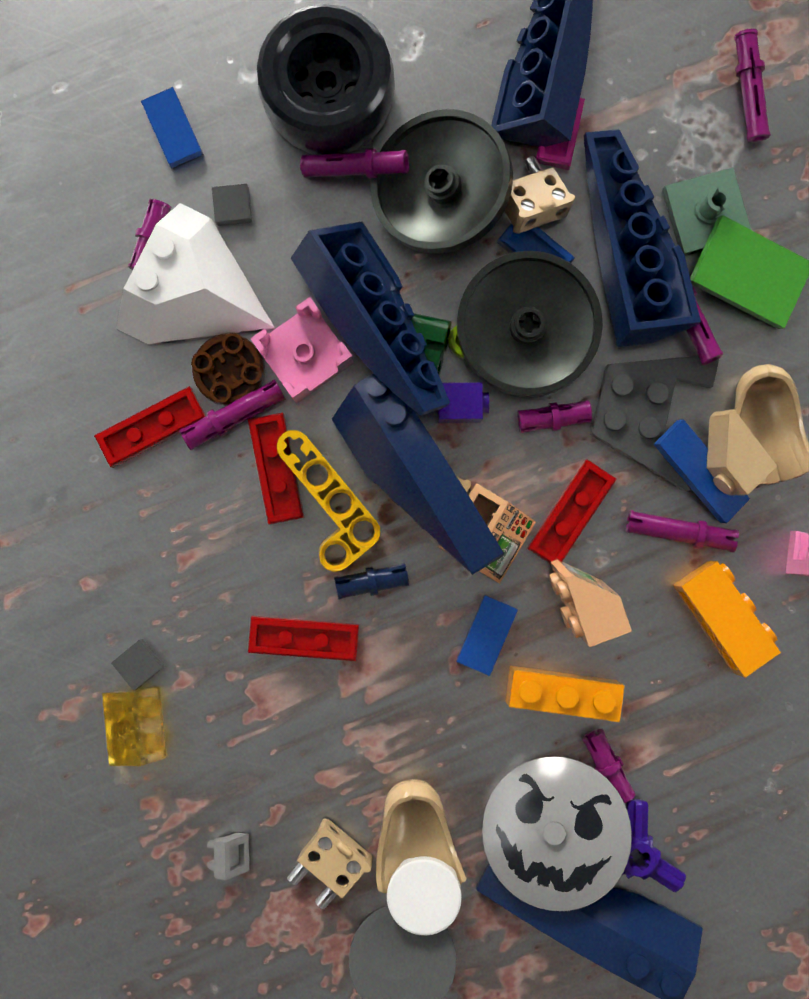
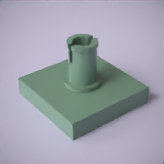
M733 167L665 185L662 189L677 245H680L685 256L703 251L717 218L722 215L751 230Z

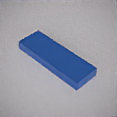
M684 419L677 420L653 444L720 523H728L749 501L748 495H727L716 487L713 482L714 477L707 469L708 448Z

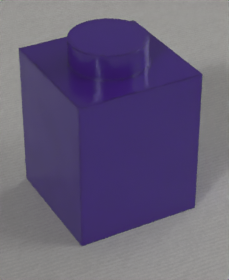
M482 382L442 383L450 404L438 410V423H481L483 414H489V392H483Z

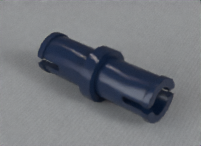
M405 563L373 570V567L365 568L366 572L334 577L338 600L366 593L374 596L378 595V591L409 586Z

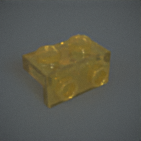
M149 687L140 690L102 693L109 766H143L165 759L166 745L160 688Z

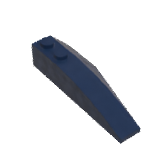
M620 129L585 132L584 147L592 221L602 280L617 347L654 343L699 325L701 320L685 255L680 245L675 246L668 232L670 226L665 216L660 217L652 201L654 195L649 185L645 186L637 172L639 166Z

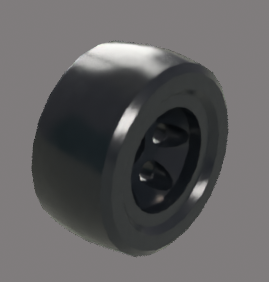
M333 4L309 5L295 10L281 19L267 34L260 48L257 62V78L263 107L277 131L293 146L316 155L344 154L359 149L363 144L373 139L383 127L390 113L394 96V68L383 36L375 25L361 13L345 6ZM320 53L328 55V59L324 63L316 62L315 57ZM344 61H351L353 63V67L349 71L342 70L340 65ZM299 71H306L308 73V77L303 81H298L295 75ZM350 86H355V88L347 95V88ZM331 87L332 90L324 91V88ZM311 96L314 101L312 103L303 99V97Z

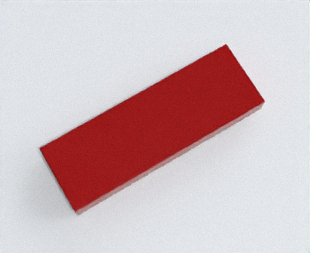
M189 386L94 435L109 466L115 468L180 434L179 430L206 417V414L193 389Z
M284 413L248 419L268 525L305 518L297 476L277 452L278 439L283 433L287 432ZM287 437L285 439L287 447L284 449V451L287 455H289L292 453L289 437Z
M586 459L526 549L550 565V562L554 560L562 562L617 479Z
M251 616L248 653L356 661L359 624Z

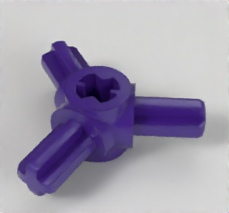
M640 799L630 800L627 802L626 808L631 823L632 842L629 859L622 875L625 874L628 879L633 876L640 877L643 880L651 877L669 890L678 892L685 884V873L660 858V850L653 846V837L648 835L647 801ZM638 849L641 857L633 860L631 852Z

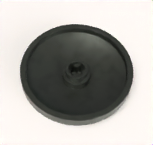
M442 109L421 114L399 127L381 148L380 152L406 150L409 156L408 174H378L377 178H371L370 191L375 213L382 225L397 241L410 249L432 254L449 253L463 249L485 236L499 221L507 207L513 186V168L510 155L497 131L488 122L472 113L456 109Z
M539 251L514 252L488 263L469 282L461 298L457 314L458 342L470 368L481 380L501 392L521 397L551 394L563 389L576 380L586 370L596 355L603 328L599 299L584 274L568 261L553 254Z

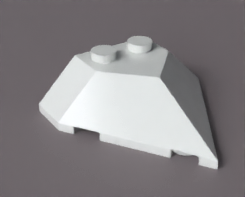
M179 203L155 225L123 288L116 329L150 346L176 340L188 341L211 338L228 333L241 334V332L260 329L261 331L263 329L272 330L275 327L213 220Z

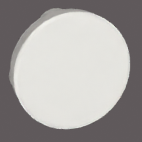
M427 856L408 858L400 864L390 879L387 889L389 911L396 923L410 933L417 935L437 934L453 923L460 910L462 895L456 871L439 859Z

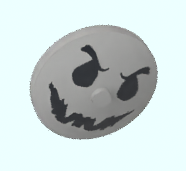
M543 757L516 767L496 786L484 812L483 844L493 872L504 887L514 896L537 908L549 911H570L588 906L605 896L614 887L627 865L631 850L632 831L625 803L619 792L605 776L583 762L564 757Z

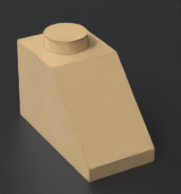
M735 409L714 412L710 416L707 469L714 477L713 482L721 492L727 495H748L777 465Z

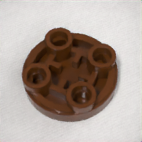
M236 333L221 334L210 338L193 355L191 361L193 379L199 391L210 401L223 406H227L248 393L261 388L265 377V365L260 352L252 342Z

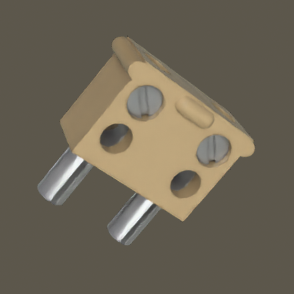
M534 156L528 157L524 162L531 175L513 180L511 196L505 209V213L514 226L513 232L518 234L567 217L575 200V195L568 192L554 167L543 170Z
M323 819L317 833L300 852L297 859L298 865L287 878L289 882L293 880L292 885H298L308 871H310L327 886L315 901L317 906L320 905L321 909H325L336 895L343 898L364 872L368 873L371 871L373 857L332 821Z

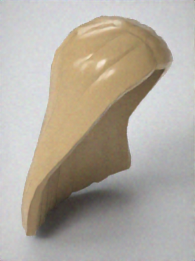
M765 364L751 368L743 374L738 382L734 409L777 465L759 485L775 484L780 481L784 482L801 477L809 472V443L804 429L795 383L782 367Z
M412 779L399 782L391 788L384 803L382 830L376 858V883L378 891L387 894L390 879L400 864L408 858L420 856L433 857L451 866L456 871L460 884L466 881V876L452 842L440 796L426 781Z

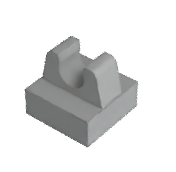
M237 832L207 842V848L214 849V860L207 862V866L210 870L214 871L215 879L228 880L249 871V834Z

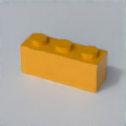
M707 561L676 582L673 587L733 673L746 678L781 653L775 644L778 639L766 623L761 624L754 614L757 609L752 600L745 593L740 594L733 584L736 579L731 570L724 563L719 564L718 561Z
M510 665L505 702L509 707L620 722L625 685L612 679Z

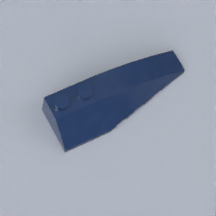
M533 0L530 10L534 14L528 28H521L516 40L520 44V48L515 60L509 59L506 64L491 126L497 131L501 139L537 147H547L571 141L586 72L593 0Z
M363 221L309 230L292 255L291 260L326 316L346 343L395 395L420 416L447 407L450 401L435 364L427 360L423 351L427 346L422 333H416L411 319L414 316L410 304L403 302L399 292L403 288L401 281Z
M374 373L355 384L332 417V421L366 476L374 484H377L393 502L407 512L423 530L425 529L437 540L438 544L472 575L504 556V552L416 412L395 395Z
M489 863L476 886L477 891L544 934L660 999H684L696 975L703 931L702 926L637 891L613 887L605 896L588 906L570 911H549L529 905L514 896L499 881Z

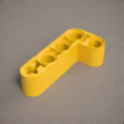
M289 430L278 439L277 452L339 527L320 544L319 558L327 570L333 572L342 571L375 545L380 537V526L308 437L300 431ZM289 436L293 440L299 437L303 440L304 443L300 448L306 457L310 451H313L316 455L315 458L306 461L301 470H298L294 465L301 461L295 453L287 455L284 451L287 447L285 439ZM314 464L323 465L327 470L326 480L319 485L310 483L306 477L308 468ZM336 493H345L350 498V505L344 512H336L330 507V499ZM360 521H368L373 526L371 536L364 540L357 539L353 535L354 526ZM338 544L345 549V556L339 562H330L325 557V551L329 546Z

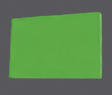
M722 215L717 218L690 279L692 285L777 329H783L808 279L809 260Z

